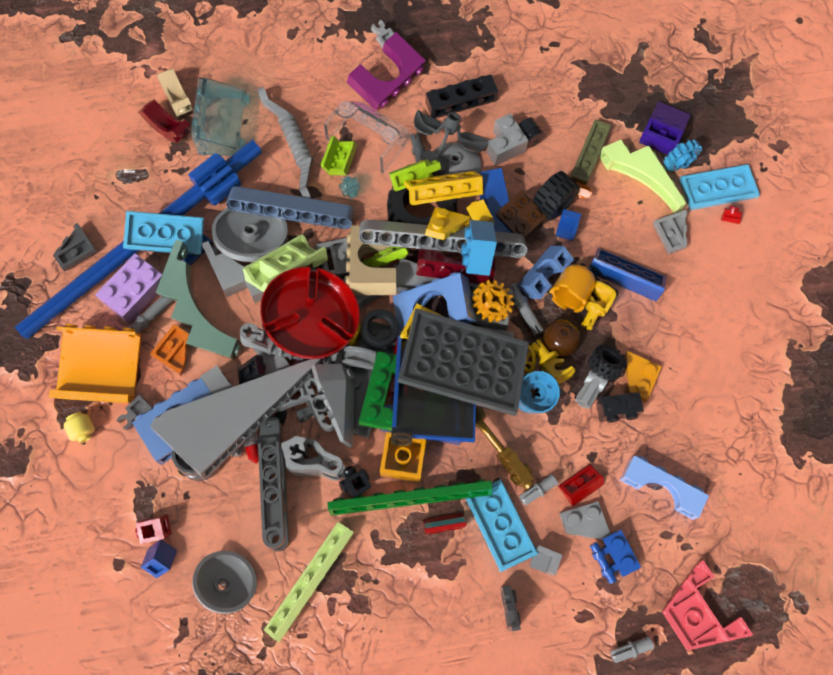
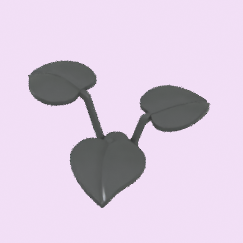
M418 110L414 117V126L417 131L425 135H432L433 133L438 134L444 128L446 133L438 154L433 151H423L420 155V161L428 159L429 162L433 160L440 162L441 169L435 172L445 171L449 166V159L440 156L448 135H453L457 132L458 141H461V146L470 152L479 153L488 146L489 139L467 132H460L462 127L459 125L461 116L457 113H448L446 119L441 124L438 120Z

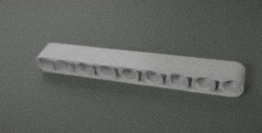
M364 220L359 226V239L365 244L461 253L462 244L466 243L464 228H459V231L450 234L447 239L441 240L430 236L421 238L422 236H427L425 233L428 225ZM495 231L496 244H502L496 245L494 256L521 258L526 255L527 245L523 235Z

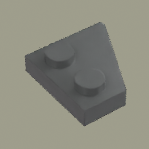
M78 223L73 226L74 231L71 235L65 237L62 245L53 254L64 272L97 252Z
M511 586L501 587L500 591L507 630H521L520 615L515 606V603H517L515 590H511Z

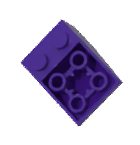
M658 101L639 143L668 155L678 145L690 114Z

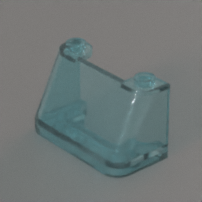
M199 78L192 122V139L199 155H213L217 153L222 156H232L245 145V139L241 137L240 133L243 107H247V104H250V93H247L245 89L210 78Z

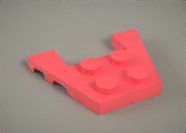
M704 560L696 564L662 610V613L686 650L753 635L742 617H738L722 627L697 590L698 587L714 578Z

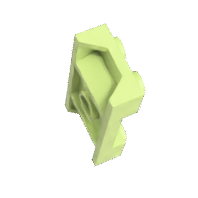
M301 234L243 268L245 280L264 292L275 277L287 270L307 266L314 269L328 260L325 247L319 250L313 249L308 244L305 236Z

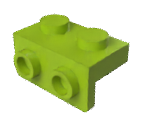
M331 136L322 159V168L329 175H347L358 145L354 141L339 142L335 136Z

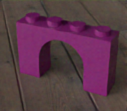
M397 32L384 42L382 49L398 67L399 76L392 81L378 80L361 64L348 75L347 83L376 112L380 108H385L390 102L389 99L397 97L403 86L407 87L413 81L412 78L415 75L419 76L424 71L423 66L426 60Z

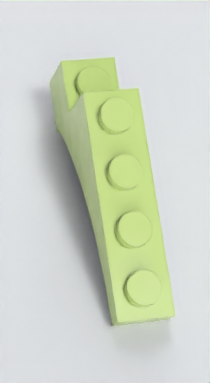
M619 140L602 148L599 158L607 171L614 170L640 181L658 194L674 214L681 212L686 204L685 198L679 193L675 182L670 179L665 167L660 164L656 153L649 146L630 153L629 148L624 145L622 140Z

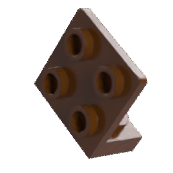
M523 190L519 191L496 213V216L512 233L521 234L524 237L546 218Z

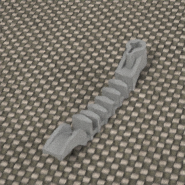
M246 323L240 328V341L245 347L259 349L268 355L288 357L291 360L298 359L301 362L310 360L295 357L284 352L271 341L265 330L258 328L252 323ZM345 346L343 351H339L326 358H321L320 361L321 364L341 363L346 368L360 367L373 370L377 353L376 351L361 347Z

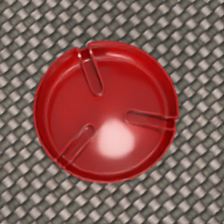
M298 267L287 270L269 283L261 299V321L268 337L281 350L295 357L321 359L336 354L350 342L358 328L360 312L354 293L341 278L329 271L317 268V271H310L311 267Z

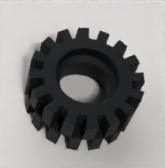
M602 344L597 346L588 360L589 367L593 368V373L597 372V376L600 377L602 375L605 380L607 378L611 381L613 379L616 380L626 368L627 359H624V354L620 355V350L616 351L614 350L615 347L612 346L610 348L609 345L604 346Z

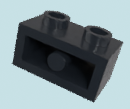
M640 392L600 397L596 402L600 422L607 421V423L619 421V419L634 420L639 418L638 416L644 412Z

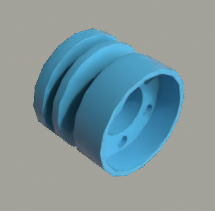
M534 371L523 375L518 408L528 414L544 413L551 410L557 404L560 397V388L557 380L551 374L544 371ZM535 389V394L537 396L531 397L532 393L530 392V390Z

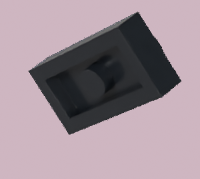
M262 355L253 356L237 369L239 385L265 375L266 367L263 363Z

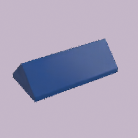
M601 248L597 249L589 267V270L595 276L654 301L659 299L666 287L667 276Z

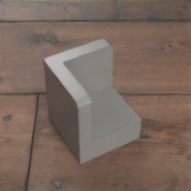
M538 545L536 547L538 555L532 557L530 567L550 576H555L562 554Z

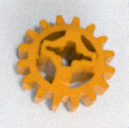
M487 280L474 290L473 293L475 295L471 300L476 303L472 307L478 308L476 314L481 313L482 320L487 317L490 323L494 319L496 322L507 318L508 314L513 311L511 307L514 305V302L510 301L513 295H508L507 292L510 289H504V283L497 285V280H494L492 283Z

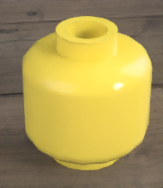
M77 412L66 418L67 421L64 423V429L71 441L84 443L91 439L90 435L94 433L95 427L89 415Z

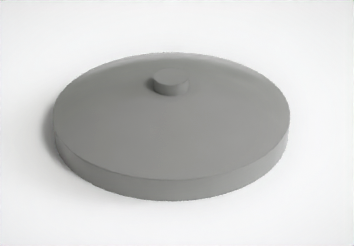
M226 208L215 218L212 225V235L216 247L224 255L239 261L254 262L286 243L288 227L285 219L237 212Z

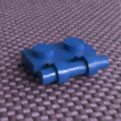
M621 529L604 536L602 540L605 546L602 548L599 547L597 542L590 544V548L593 551L592 556L594 560L598 561L603 577L607 578L609 584L617 581L614 575L615 571L619 570L621 576L624 577L641 568ZM610 553L614 561L610 565L605 558V555Z

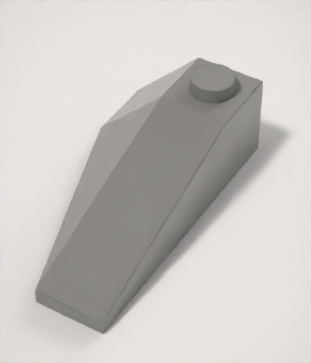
M341 363L311 366L317 387L323 390L327 398L323 400L324 404L334 415L331 417L340 442L349 448L353 447L355 398L353 372Z

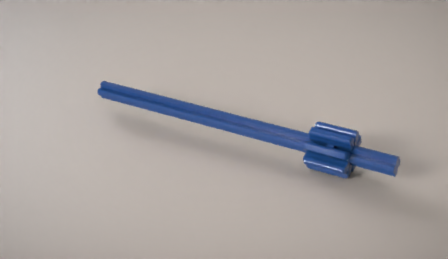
M251 140L227 160L221 155L214 153L188 174L194 186L158 214L183 216L203 199H206L213 206L217 205L229 195L232 187L241 186L240 179L236 173L262 153L261 148L254 140ZM122 241L14 326L22 337L28 339L139 250L124 249V241Z

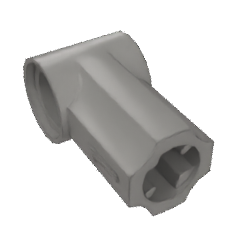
M593 368L586 377L585 384L575 399L578 405L590 409L599 392H602L609 380L608 378L606 380L603 379L602 375L600 377L597 376L598 373H593Z

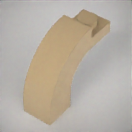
M171 68L156 74L176 116L192 111L189 98L186 96L174 69Z

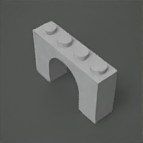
M253 348L257 355L263 356V363L266 367L265 375L290 367L283 356L268 355L259 349ZM217 365L200 376L212 394L234 387L228 382Z

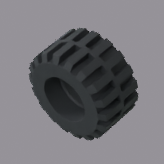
M559 171L541 186L533 202L543 212L548 221L554 220L562 214L563 209L566 210L574 201L579 192L580 185L565 172Z

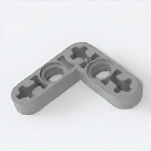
M310 378L298 390L301 393L298 399L290 397L288 399L289 402H285L276 411L281 412L310 401L322 430L330 432L335 429L332 421L331 425L325 423L324 414L327 413L329 420L334 416L328 407L323 409L316 407L318 401L327 398L323 390L318 389V387L319 395L315 396L313 389H311V385L315 384L317 387L315 378Z

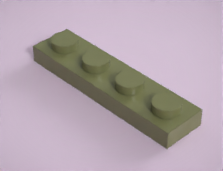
M594 120L570 177L574 181L587 185L610 130V124Z

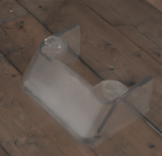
M362 101L341 102L324 122L326 139L330 140L331 136L337 132L347 118H354L381 134L382 140L389 145L380 156L381 172L384 173L410 139L408 128Z

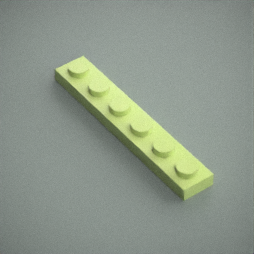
M337 522L271 618L264 631L274 640L281 641L321 580L325 577L331 565L336 561L338 555L354 533L349 528Z

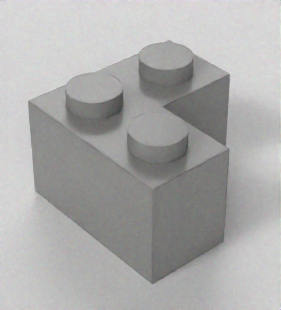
M511 113L495 120L493 132L496 138L488 141L487 154L494 165L497 166L526 152L528 139Z

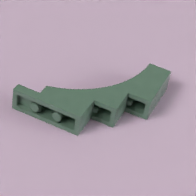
M176 239L156 293L161 297L177 301L171 316L173 320L192 326L186 344L234 360L235 356H238L241 351L240 341L216 329L201 312L192 290L191 266L182 261L187 257L188 246L183 241Z

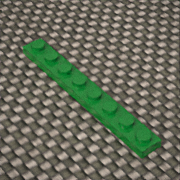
M481 479L470 484L458 482L454 486L447 487L446 485H437L431 489L419 487L415 488L414 491L397 490L392 494L380 492L369 497L357 495L353 499L346 500L344 498H335L333 501L327 502L330 515L335 516L491 496L493 488L491 481Z

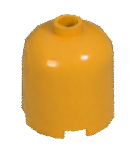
M579 264L567 266L550 290V293L553 295L552 301L564 310L568 307L574 309L576 313L581 312L595 288L596 279L594 274L586 266Z

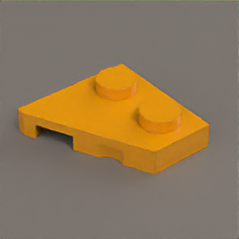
M627 351L625 359H627L626 378L628 379V393L640 392L641 400L646 402L662 366Z

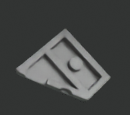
M599 502L559 514L564 531L568 535L602 540L604 536L610 534Z

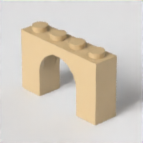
M351 226V233H347V244H350V247H347V258H350V261H346V273H350V275L346 276V284L354 295H396V268H372L360 261L368 253L380 252L391 246L365 244L359 239V226Z

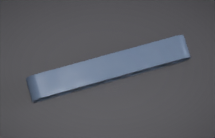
M238 186L231 188L226 201V206L230 210L339 229H349L352 226L355 213L354 208L346 204Z

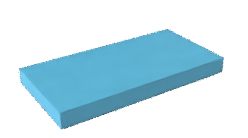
M749 164L681 176L679 179L689 210L755 199L760 196Z
M126 211L123 248L171 253L174 242L177 239L183 241L188 246V254L201 255L204 218Z
M500 479L492 483L493 491L491 496L467 498L466 502L501 573L538 555V552Z

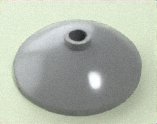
M461 142L445 143L440 156L449 159V166L445 171L437 172V176L476 171L478 174L481 172V160L478 153L464 149L461 146ZM440 146L437 147L433 152L438 154Z
M217 551L207 555L199 562L192 577V588L197 600L206 609L219 614H230L243 609L253 598L257 586V578L252 565L243 556L231 551ZM222 585L225 589L221 590L218 586Z

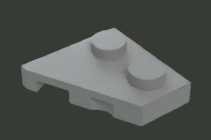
M686 210L653 222V226L668 255L684 250L687 247Z

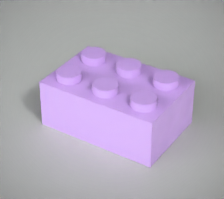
M134 254L95 296L130 325L158 295L156 290L162 274L137 254Z

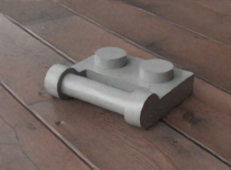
M347 238L315 245V250H319L322 247H325L326 250H331L335 270L329 271L327 261L321 264V269L329 271L338 277L350 275V273H346V261H350V258H347V247H349Z

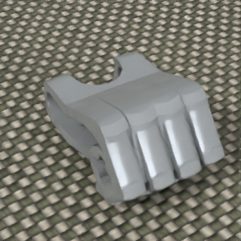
M294 436V438L281 443L286 462L285 465L290 474L296 477L321 476L333 481L340 480L338 475L342 474L343 469H345L342 460L324 451L315 440ZM310 447L317 451L319 457L309 459L307 451H309ZM332 466L337 467L335 470H330Z

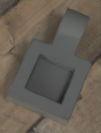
M323 400L316 403L318 409L326 407ZM306 401L307 408L296 412L300 423L307 421L311 416L314 417L315 421L317 420L310 401Z

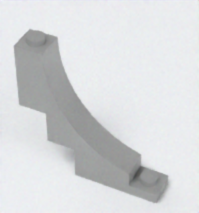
M209 241L202 243L227 297L248 288L254 302L261 301L264 292L245 280L244 266L223 253L219 254L215 246L211 247Z

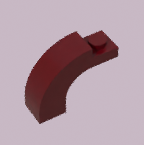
M155 99L150 100L138 111L150 126L171 142L178 143L190 132L187 129L190 124L185 119L177 120L173 118Z

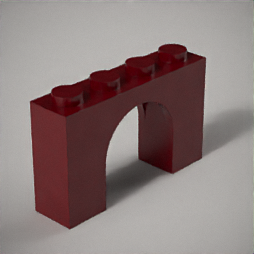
M420 248L418 250L416 275L443 279L449 277L452 273L458 272L469 279V283L481 284L487 280L491 283L493 282L495 256L493 257L490 275L487 276L466 273L465 265H462V261L447 258L439 250Z

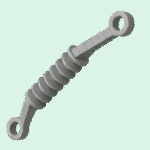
M264 87L258 88L257 91L263 106L278 116V123L284 132L287 143H289L288 146L291 149L293 158L296 160V165L301 170L300 193L302 197L311 199L307 187L313 157L310 155V150L305 143L303 134L300 132L301 129L293 114L269 100Z

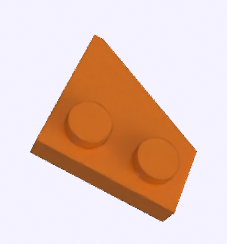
M173 324L150 355L182 376L189 347L186 344L189 333Z

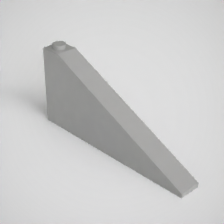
M310 359L167 410L162 415L155 417L150 427L157 436L205 480L266 419L270 418L313 376L311 366L321 364L320 359Z

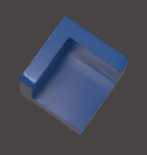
M563 209L556 236L573 241L581 214Z
M161 539L148 548L141 568L155 578H158L170 570L177 550Z

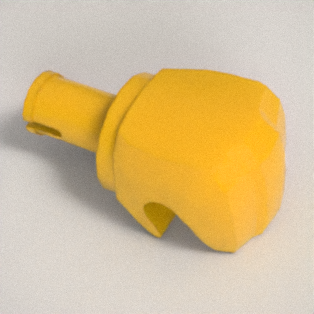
M596 281L593 290L597 301L590 296L585 306L588 313L581 326H587L586 329L588 330L593 329L598 316H605L616 297L615 290L601 281Z
M540 339L536 341L537 344L534 342L531 345L540 358L538 363L540 370L551 374L558 384L564 383L574 375L575 369L572 366L564 370L555 369V367L563 365L564 359L557 358L559 355L557 351L549 352Z

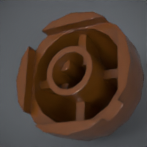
M554 320L544 329L541 342L549 352L557 351L559 354L557 358H566V356L574 354L580 344L579 329L569 320Z

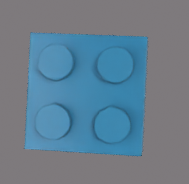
M470 220L469 227H465L464 232L466 243L462 244L461 255H463L462 265H465L466 273L489 276L497 243L493 222Z

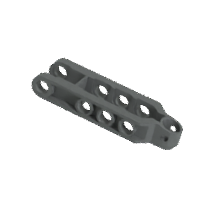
M274 416L266 419L261 424L258 440L261 520L264 544L276 552H281L288 547L290 539L285 458L281 447L283 442L282 424L279 418ZM277 494V497L274 500H271V498ZM279 535L278 542L273 543L274 538Z

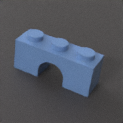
M550 246L517 284L518 288L527 298L541 300L552 286L548 279L555 273L563 272L574 258L564 246Z

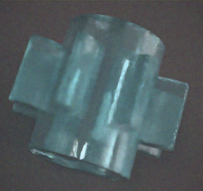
M348 175L341 178L342 182L339 184V189L344 197L348 196L350 199L357 197V192L361 190V187L356 177L351 178Z

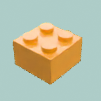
M386 432L380 476L420 482L426 439L391 437V433Z

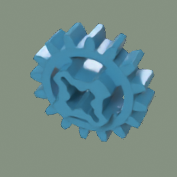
M695 139L687 141L686 144L680 143L669 152V156L665 157L666 160L663 161L664 166L670 172L677 171L679 168L685 169L697 159V156L700 155L702 146Z

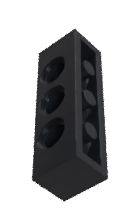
M490 74L472 80H465L458 84L448 85L444 88L430 90L426 92L425 103L430 116L436 119L446 116L450 112L457 113L496 102L498 89Z

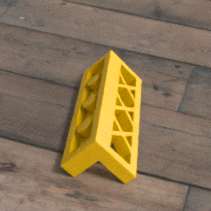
M476 171L404 181L405 187L409 190L411 205L483 194V179Z

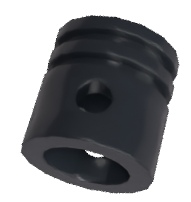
M533 117L526 118L518 124L528 139V148L536 146L544 139L545 134Z

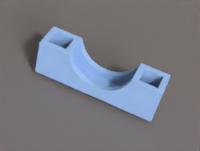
M634 455L629 459L620 481L637 490L645 484H660L671 493L674 499V510L692 520L700 517L709 497L702 488L695 485L691 486L685 483L683 478L666 473V469L661 466L651 465L642 456L636 457Z

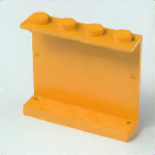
M73 324L57 327V330L63 331L57 388L56 390H49V398L131 403L135 399L142 334L135 332L133 328H123V331H116L115 327L106 326L103 330H99L96 326L84 325V328H77V325Z

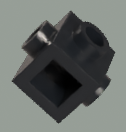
M353 465L343 469V473L338 475L340 489L343 493L350 496L362 495L367 489L371 488L366 470Z

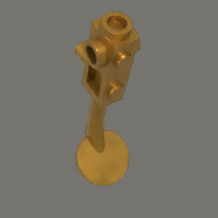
M476 408L475 427H478L497 450L498 454L496 457L511 475L510 480L512 483L527 490L535 483L533 481L534 477L531 475L533 473L531 468L527 464L523 465L518 458V454L513 452L509 446L505 448L484 422L486 418L484 410ZM465 412L459 418L460 426L463 429Z

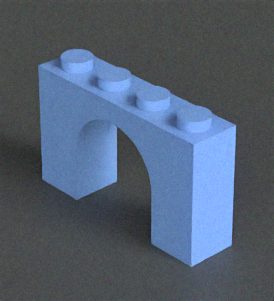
M455 272L450 274L449 277L434 279L432 283L420 284L414 289L403 290L399 294L394 295L395 316L399 323L398 333H402L416 304L425 306L430 299L436 296H444L446 299L450 319L467 324L475 322L476 318L474 308L472 307L473 301L471 300L469 279L463 274Z
M202 378L191 381L188 387L174 392L169 399L157 403L152 410L138 415L136 420L132 422L151 455L160 465L172 459V449L154 433L150 425L155 417L162 415L167 410L212 395Z

